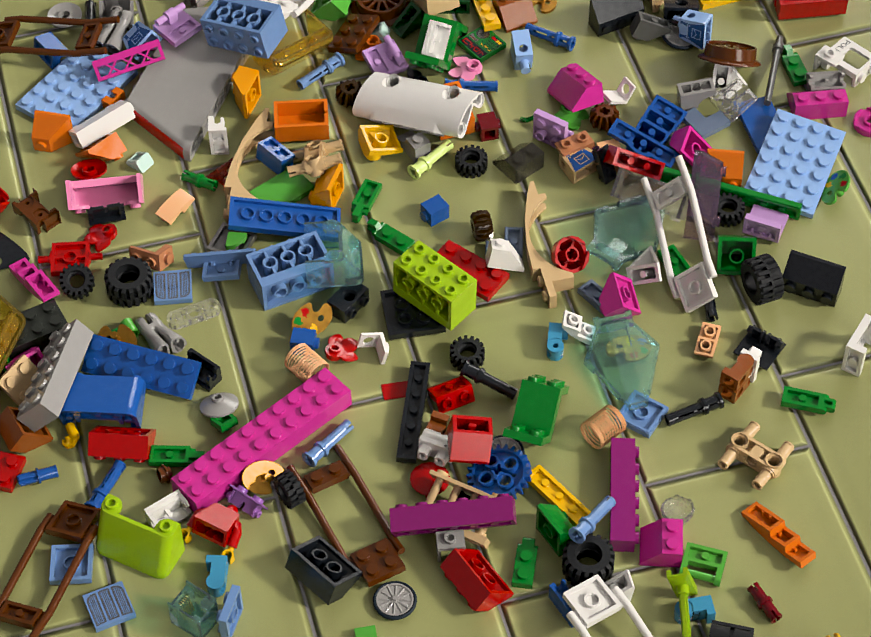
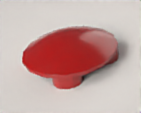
M434 462L421 463L411 472L410 485L416 492L425 495L427 498L435 481L429 474L430 470L437 472L440 469L448 474L449 472L445 467L438 466ZM443 482L438 494L445 491L449 485Z

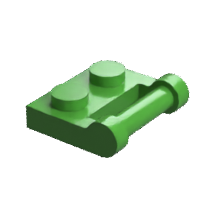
M687 542L679 574L683 573V567H688V565L715 571L716 575L688 569L692 578L714 583V586L720 587L728 552Z

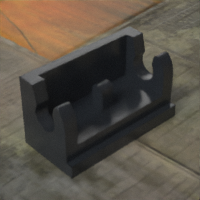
M190 348L187 351V359L202 362L196 384L210 392L222 380L220 366Z

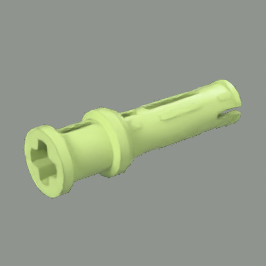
M446 139L426 156H420L415 164L407 167L409 175L413 179H419L423 172L431 169L433 163L454 148L453 143L446 146L451 142L449 139Z

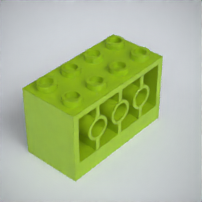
M420 240L393 262V291L445 326L448 330L454 329L476 309L477 279Z

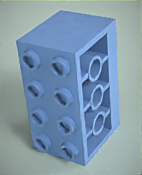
M214 0L200 19L208 45L265 59L271 56L288 31L281 6L261 0Z
M316 231L245 255L248 279L264 311L335 287L333 261Z

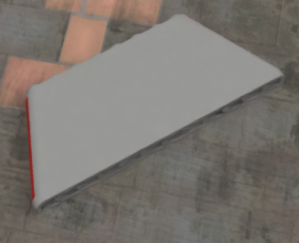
M209 7L185 8L183 10L201 24L200 19ZM203 28L176 48L162 37L160 44L166 59L146 66L144 72L140 74L137 84L133 86L130 96L125 99L134 107L135 118L132 120L183 160L189 162L193 159L208 131V116H213L215 119L233 86L231 81L233 72H236L239 65L244 66L249 57L248 54L208 45ZM158 49L154 50L153 59L161 57Z

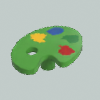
M837 171L828 178L821 195V199L825 204L832 205L836 203L837 196H843L844 192L848 190L850 176L847 171Z

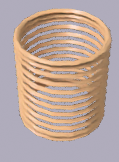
M305 343L293 347L284 361L285 367L303 383L315 372L318 373L321 367L323 369L324 365L329 370V364Z
M606 405L589 419L585 420L580 425V430L589 445L595 449H601L611 441V437L615 438L625 431L627 424L623 415L616 407Z

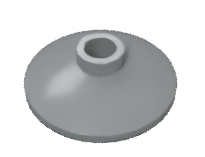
M63 2L54 5L48 11L47 17L81 19L82 11L74 3ZM52 24L53 26L59 27V28H68V27L74 26V25Z
M215 393L202 400L200 411L204 416L210 418L225 417L238 408L239 400L232 393Z

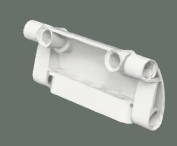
M374 72L360 88L353 104L352 113L356 117L366 118L380 124L393 125L394 127L421 131L442 137L447 135L463 138L473 107H482L484 94L483 92L459 88L456 85L448 86L402 77L397 74Z

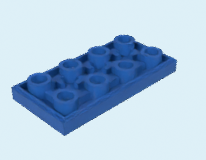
M765 96L735 103V109L757 155L776 113L772 101L771 105H764Z

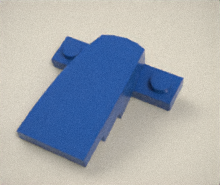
M656 95L636 128L616 118L607 135L626 145V150L666 163L665 167L672 168L676 162L675 157L679 156V153L665 145L672 137L674 131L678 129L688 112Z

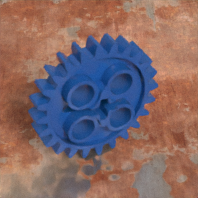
M497 444L496 449L491 447L489 465L471 463L472 467H467L469 472L466 474L468 485L490 495L493 492L497 494L506 493L509 496H513L516 500V494L523 495L522 488H528L527 482L532 481L530 477L532 474L531 464L528 461L527 455H523L521 449L517 451L515 446L509 449L507 444L503 448L499 444Z

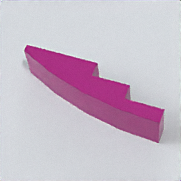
M25 257L9 265L10 271L19 282L43 303L60 294V291L41 269L38 270L33 263L30 264Z

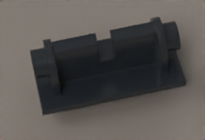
M608 144L601 148L595 146L591 152L595 163H599L596 166L598 178L605 185L617 178L614 165L604 162L609 147Z
M124 203L109 204L107 208L98 206L87 209L90 226L126 220Z

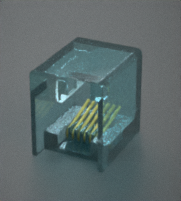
M186 581V586L171 603H167L171 623L194 637H206L217 623L216 617L219 611L217 599L189 581Z

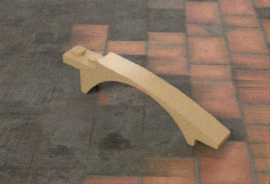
M265 108L257 117L242 139L231 162L224 185L226 205H228L223 211V219H226V223H228L230 196L258 199L243 187L238 178V172L242 161L258 145V142L270 136L273 138L275 136V131H268L274 126V122L270 121L269 108Z
M530 181L524 224L526 257L532 281L537 280L538 286L542 287L543 301L547 302L549 309L557 307L556 292L574 289V275L572 272L562 270L547 262L540 256L531 242L529 235L531 226L536 218L546 210V204L543 202L547 200L546 193L538 194L534 181Z

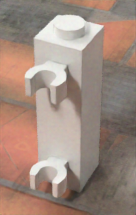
M119 100L83 123L74 126L68 132L75 146L84 149L134 119V107L128 101Z

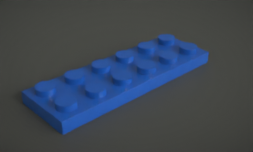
M230 196L228 230L299 237L316 231L321 240L339 241L341 208Z
M93 334L81 371L103 376L130 377L131 375H139L146 382L147 389L192 400L202 362Z

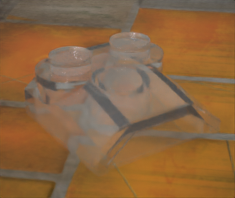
M736 78L724 88H716V95L710 96L709 101L733 123L758 100V97L740 79Z

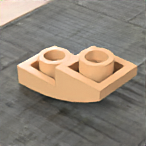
M180 188L162 204L155 214L169 225H172L181 212H186L195 198Z
M702 322L694 350L695 355L713 359L722 326Z

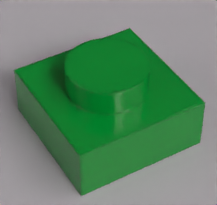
M233 414L220 418H210L211 425L221 433L238 425L237 417Z

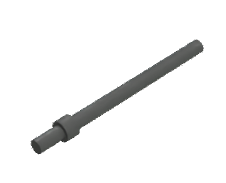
M781 35L776 37V42L772 48L773 58L764 99V105L766 106L771 105L779 58L783 52V36Z

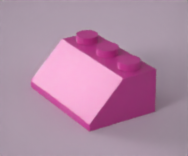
M571 63L561 68L547 89V93L572 113L604 102L602 82L577 63Z
M845 89L787 93L792 114L810 120L846 117L849 100Z

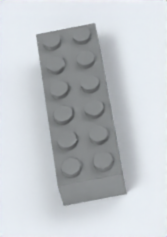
M77 319L71 323H66L59 331L55 330L50 335L49 345L44 349V356L37 364L38 370L31 378V386L26 390L24 394L26 397L18 407L19 413L16 419L33 432L59 417L94 334Z

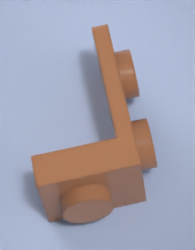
M584 130L555 142V147L565 157L587 147L592 150L595 147V142Z
M165 244L156 252L132 245L129 247V256L135 257V259L141 258L142 262L146 261L153 270L161 272L174 262L172 245Z

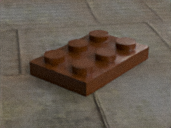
M349 14L328 44V52L358 54L381 21L379 15Z

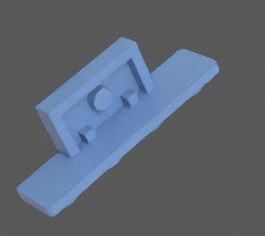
M246 248L184 254L183 260L187 268L203 267V282L240 279L242 264H246L245 255L256 251V249Z

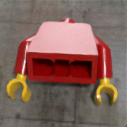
M213 503L208 507L197 509L187 522V528L181 529L182 536L187 535L184 538L185 543L188 544L192 541V531V533L224 548L229 546L228 549L222 552V555H230V564L235 561L234 548L237 549L242 536V524L239 522L240 515L237 507L232 504L225 507L219 503Z

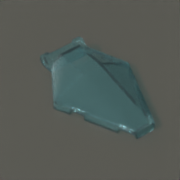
M639 194L621 200L615 206H604L595 209L593 241L586 248V251L589 250V255L593 254L612 266L613 270L618 271L623 263L637 259L650 245H652L654 252H656L659 240L646 195L642 196ZM666 209L659 210L662 224Z
M631 310L603 318L594 317L595 333L584 358V365L593 374L595 373L601 379V383L619 401L622 400L629 410L647 407L660 344L633 321Z

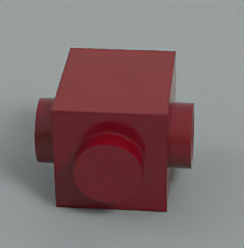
M494 111L476 114L475 132L479 133L481 142L499 139L501 125Z

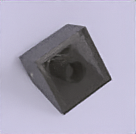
M533 142L522 143L495 159L493 164L515 184H518L544 167V152Z

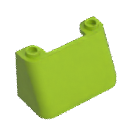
M108 493L101 504L96 547L99 554L154 578H166L185 551L180 523L171 519H163L153 529L120 515L119 513L123 508L122 501Z

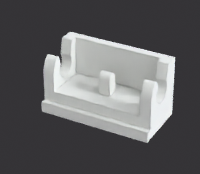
M430 20L421 54L443 60L452 26Z
M208 116L211 155L229 154L224 118L221 117L220 123L216 124L214 123V117Z
M179 489L144 509L146 521L153 529L160 520L171 519L180 523L192 516V512L189 509L188 501Z

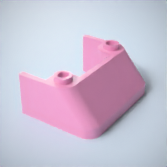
M141 173L129 176L65 181L68 210H75V214L86 213V209H90V207L103 206L104 208L109 204L118 202L130 205V208H139L144 203L143 175Z

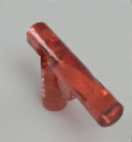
M234 157L206 177L215 179L224 186L226 182L224 177L228 175L226 170L230 168Z

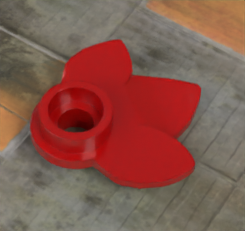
M114 224L93 225L88 229L90 233L84 237L83 241H89L90 245L95 244L96 251L99 253L107 248L111 241L116 238L117 228Z
M340 334L331 336L324 350L326 358L330 361L341 359L345 362L358 360V356L354 353L358 348V341L353 338L343 339Z

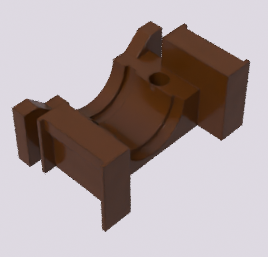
M32 188L33 193L22 201L19 199V203L12 202V207L16 215H24L28 219L30 226L39 235L41 233V226L44 231L48 232L62 222L59 211L55 207L48 211L40 203L37 191Z

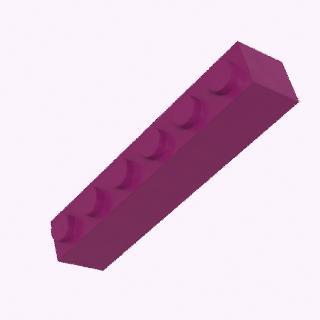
M611 437L610 497L612 496L615 499L616 505L610 510L609 545L611 544L613 551L634 552L635 544H639V532H635V527H639V514H635V509H639V497H635V492H639V480H635V475H639V463H635V458L639 459V447L635 446V438Z
M506 493L498 494L494 498L478 496L474 500L458 498L455 502L437 500L435 504L418 502L415 503V506L398 504L395 505V508H389L390 530L394 537L436 533L437 531L517 525L515 500L513 496H509Z

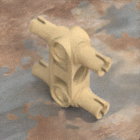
M342 139L329 143L313 140L307 143L304 149L292 152L295 154L293 163L302 161V163L287 166V171L290 173L289 177L301 174L317 177L324 174L328 167L339 163L343 164L341 153L329 156L330 153L344 150Z
M751 421L743 431L732 435L731 441L726 446V452L718 460L717 464L721 469L727 470L732 462L737 459L759 472L751 485L760 491L769 480L780 476L782 468L786 465L787 457L794 450V445L789 441H785L777 452L753 438L760 430V425L755 421Z

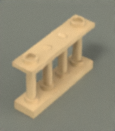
M438 469L437 472L434 470L429 472L435 481L425 502L428 504L434 503L443 482L454 487L448 502H455L461 490L472 494L470 500H474L478 496L494 498L498 494L493 492L490 495L448 477V473ZM479 528L475 532L464 530L465 540L488 549L490 541L486 538L487 534H485L488 528Z

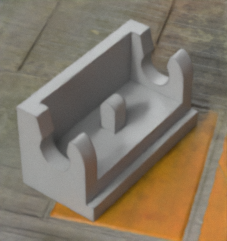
M842 70L806 72L807 90L846 88V83L843 80L845 73Z

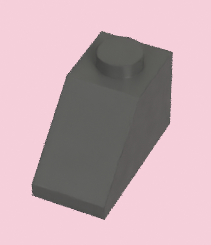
M641 11L637 12L629 27L633 38L644 41L658 38L670 33L672 30L669 20Z

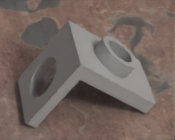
M463 529L436 532L438 562H441V551H449L454 548L466 549Z

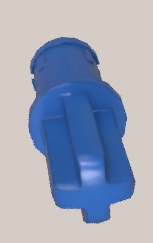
M56 465L42 469L35 468V471L20 474L17 476L19 486H25L36 482L41 484V481L57 478L59 475Z

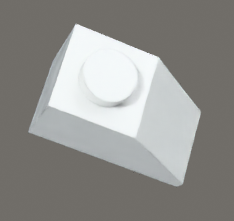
M490 238L485 255L487 267L524 272L523 260L511 243L501 238Z

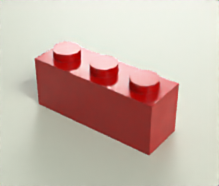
M610 144L604 159L605 163L659 181L666 164Z

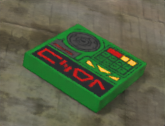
M482 26L458 40V45L474 59L479 60L480 63L506 48V43L492 31L484 32Z

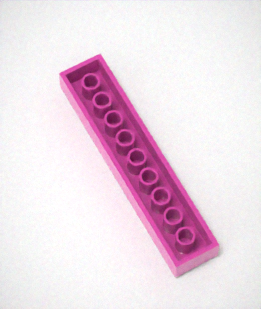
M326 367L172 477L173 492L179 489L193 512L220 502L229 491L232 492L234 489L230 484L236 488L238 485H243L241 474L248 465L257 461L274 462L352 405L351 390Z

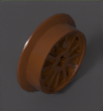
M353 0L350 4V10L352 14L379 15L380 22H385L388 27H391L411 0Z
M709 40L706 41L704 53L698 55V58L720 65L733 67L761 66V63L756 60L757 48L744 43Z

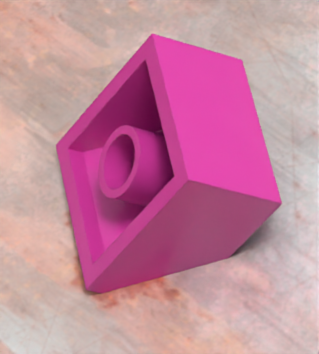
M661 518L640 528L639 565L681 567L683 557V519Z

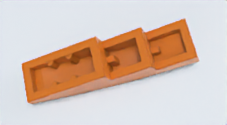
M754 502L741 512L742 516L767 542L799 568H803L816 558V552L803 544L800 536L785 526V520L758 502Z

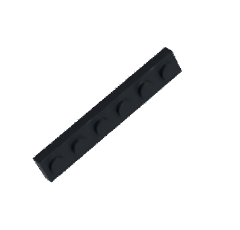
M411 361L396 462L414 464L417 462L418 444L430 373L429 362Z

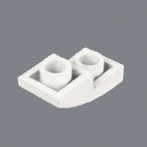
M565 310L563 312L562 328L575 339L592 346L595 342L596 327L582 322L583 316Z

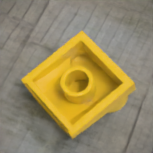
M393 125L359 126L358 141L364 156L368 160L377 161L382 155L403 153V148L399 143Z

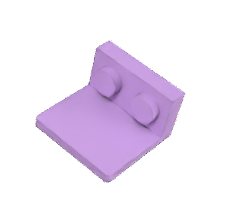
M754 204L750 214L746 213L742 233L778 243L789 215Z

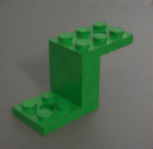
M424 14L415 53L406 51L404 58L409 59V63L417 67L429 68L441 73L444 70L449 71L458 36H461L462 33L467 34L468 27L458 21ZM430 20L452 26L443 60L421 54Z
M538 374L522 379L512 424L504 428L502 436L539 446L551 442L561 397L568 394L569 386L565 385V381L558 379L547 381L546 376Z

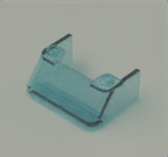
M336 220L305 222L304 234L316 231L326 249L339 248V250L328 251L324 255V260L305 261L307 289L354 286L363 283L364 271L361 241Z

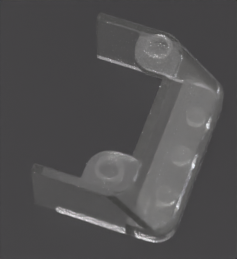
M619 167L610 196L619 198L618 202L626 205L631 202L651 209L640 179L647 176ZM647 177L652 192L667 184ZM688 194L659 211L670 215V220L680 223V220H685L691 208Z

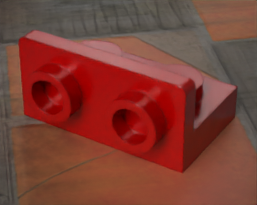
M459 376L427 389L429 396L436 402L438 412L446 413L475 401L472 384L464 376Z

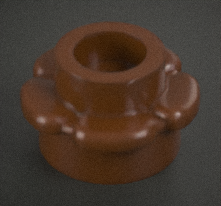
M161 464V467L156 468L160 483H170V478L173 477L170 467Z

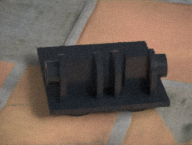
M749 325L747 335L733 353L739 356L743 348L749 350L752 346L760 349L762 355L759 367L767 371L786 344L781 338H777L771 333L766 334V330L762 332L756 325Z

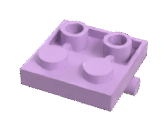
M183 2L163 12V15L154 21L155 24L152 25L153 30L175 48L202 30V25L183 10L186 8Z
M389 35L383 37L385 42L362 50V56L372 73L399 74L409 68L394 39H391Z
M538 108L534 112L533 138L556 148L555 142L574 135V132L568 130L569 122Z

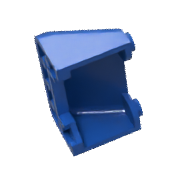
M77 372L59 418L63 425L73 422L74 419L76 422H81V419L115 420L119 421L120 424H124L125 421L131 423L132 428H141L146 382L139 375H131L130 377L83 375Z

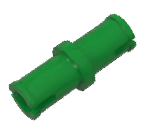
M188 170L183 171L184 173L181 175L182 181L194 184L197 188L203 187L212 192L216 191L215 188L218 187L217 180L207 178L201 173L196 174Z

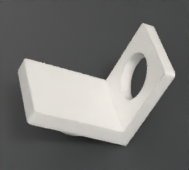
M824 45L815 54L813 69L816 70L822 61L835 68L844 59L845 55Z
M624 77L617 90H603V97L613 105L627 104L636 86L627 77ZM625 84H628L629 86V92L627 94H625L623 90Z
M383 332L361 333L357 347H376L380 364H385L389 354V344L385 341ZM368 337L373 338L370 342H363Z

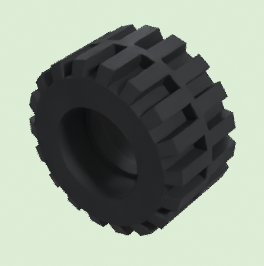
M765 253L742 262L741 279L743 287L753 303L763 305L782 298L784 294L783 276L777 262L770 254Z
M132 256L130 258L122 257L121 260L117 259L115 263H111L109 268L105 270L104 280L107 295L111 301L113 300L114 304L130 308L132 305L139 306L141 302H147L146 298L150 299L152 296L154 283L151 268L146 261L142 262L141 258L135 259Z
M590 533L581 544L573 540L567 541L562 555V573L567 581H571L572 586L575 587L597 574L604 582L611 579L614 571L615 552L613 551V546L611 544L608 545L609 541L606 538L601 539V535L593 536V533ZM588 557L595 559L598 563L595 565H584L578 560Z

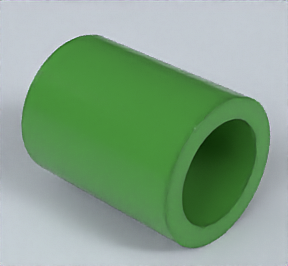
M125 318L121 321L120 324L129 327L136 337L139 335L140 331L131 318Z

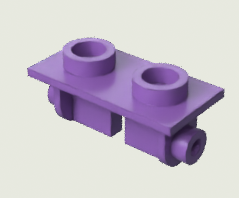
M230 484L234 489L226 494L229 503H232L239 509L243 503H246L242 511L249 514L252 518H259L262 514V508L268 510L263 505L264 500L255 494L253 497L247 495L249 491L241 485H238L236 488Z

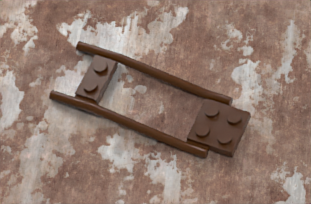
M23 15L5 17L4 21L0 22V54L15 53L64 57L107 54L106 47H94L103 28L102 25L119 23L120 18L119 16L76 19ZM20 22L83 26L75 46L76 50L12 46L21 26Z
M336 444L333 447L340 460L306 474L304 478H301L293 465L287 466L286 469L292 471L294 476L296 475L297 480L300 481V485L304 489L303 492L306 494V501L331 545L363 572L362 578L368 587H372L406 571L405 564L398 555L403 554L405 548L399 539L392 535L388 521L358 470L340 444ZM352 476L388 539L384 538L351 553L348 557L312 493L315 494Z
M65 500L55 515L47 513L37 527L0 596L1 622L32 630L28 637H38L53 616L90 543L97 535L98 525H96V522L100 518V508ZM44 532L51 536L81 543L45 612H43V609L8 600Z

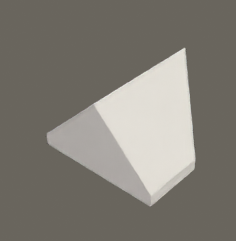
M715 64L712 80L716 89V95L710 96V98L728 100L746 87L747 83L735 67Z
M652 245L629 267H626L627 278L632 280L633 285L662 281L660 264Z

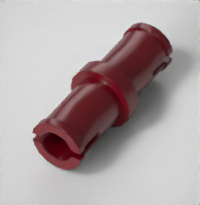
M753 583L755 587L750 585L747 591L757 602L756 606L759 610H763L772 624L776 623L775 619L779 621L782 618V614L772 603L773 599L766 595L759 583Z

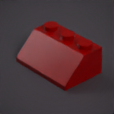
M97 425L89 431L88 456H94L96 460L112 457L114 461L133 459V462H145V460L149 459L151 446L154 445L156 429Z
M454 548L440 565L441 569L445 572V577L452 581L456 586L457 592L464 596L468 601L469 607L474 611H489L514 595L508 585L477 549Z

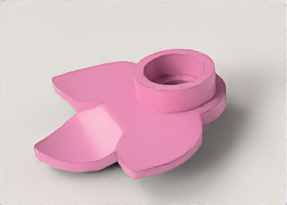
M455 57L453 62L456 67L450 70L448 75L456 79L463 78L464 81H471L475 78V75L482 72V64L477 59Z

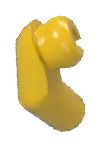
M70 422L65 425L68 436H65V440L62 439V445L66 449L74 448L80 439V434L75 424Z

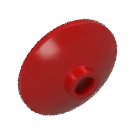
M99 159L82 160L72 166L71 175L79 180L96 179L106 173L107 164Z

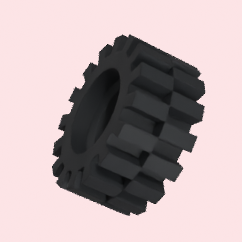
M465 145V149L461 147L459 151L457 150L455 169L457 173H460V176L463 177L465 174V178L472 176L473 179L475 175L480 177L481 174L485 173V170L487 171L488 156L483 148L480 149L478 145L476 148H474V145H471V147ZM467 160H476L477 162H476V163H467V162H465V161H467Z
M722 193V197L717 195L713 199L711 216L713 221L716 220L715 223L717 225L721 223L722 227L725 224L727 227H730L732 224L734 227L743 220L745 203L744 201L742 202L741 197L737 199L738 195L736 194L731 196L732 193H728V195ZM722 208H731L734 211L725 212L722 210Z
M74 263V266L69 264L67 269L64 267L63 273L59 275L60 287L64 294L69 298L73 297L75 300L78 297L84 299L83 296L85 295L88 297L89 292L92 293L93 287H95V279L91 270L81 263L80 265ZM75 275H81L84 278V283L81 287L74 288L70 285V279Z
M464 335V339L460 336L458 341L454 340L453 344L450 345L451 364L453 363L454 368L457 367L458 371H461L467 359L477 367L483 365L485 347H483L480 339L476 338L474 340V336H471L469 339L467 335ZM463 351H471L474 353V355L471 357H464L460 355V353Z
M287 469L273 477L274 488L288 509H293L305 502L306 494L303 492L304 489L292 471Z

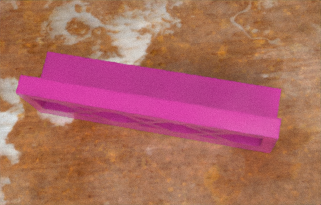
M159 39L92 61V65L98 81L102 82L165 60L166 58ZM159 50L161 57L153 59L148 56L150 51ZM135 56H144L141 64L137 65L131 62ZM118 62H127L123 70L114 68ZM104 67L111 68L108 75L100 76L98 69Z

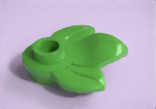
M561 105L559 112L554 115L569 122L568 129L578 130L581 126V120L589 118V114L585 109L572 113L564 105Z

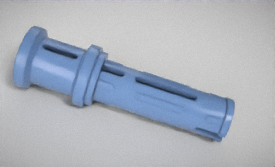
M335 52L328 60L324 59L319 67L296 81L298 87L304 90L326 74H332L339 66H344L345 60L339 52Z
M345 419L322 441L315 442L313 448L302 454L305 463L314 468L322 457L328 456L329 450L354 429L353 425L349 427L352 423Z
M609 495L605 496L587 516L581 517L578 524L569 529L570 538L578 544L583 543L586 536L594 532L596 524L616 505L615 499L612 496L609 497Z

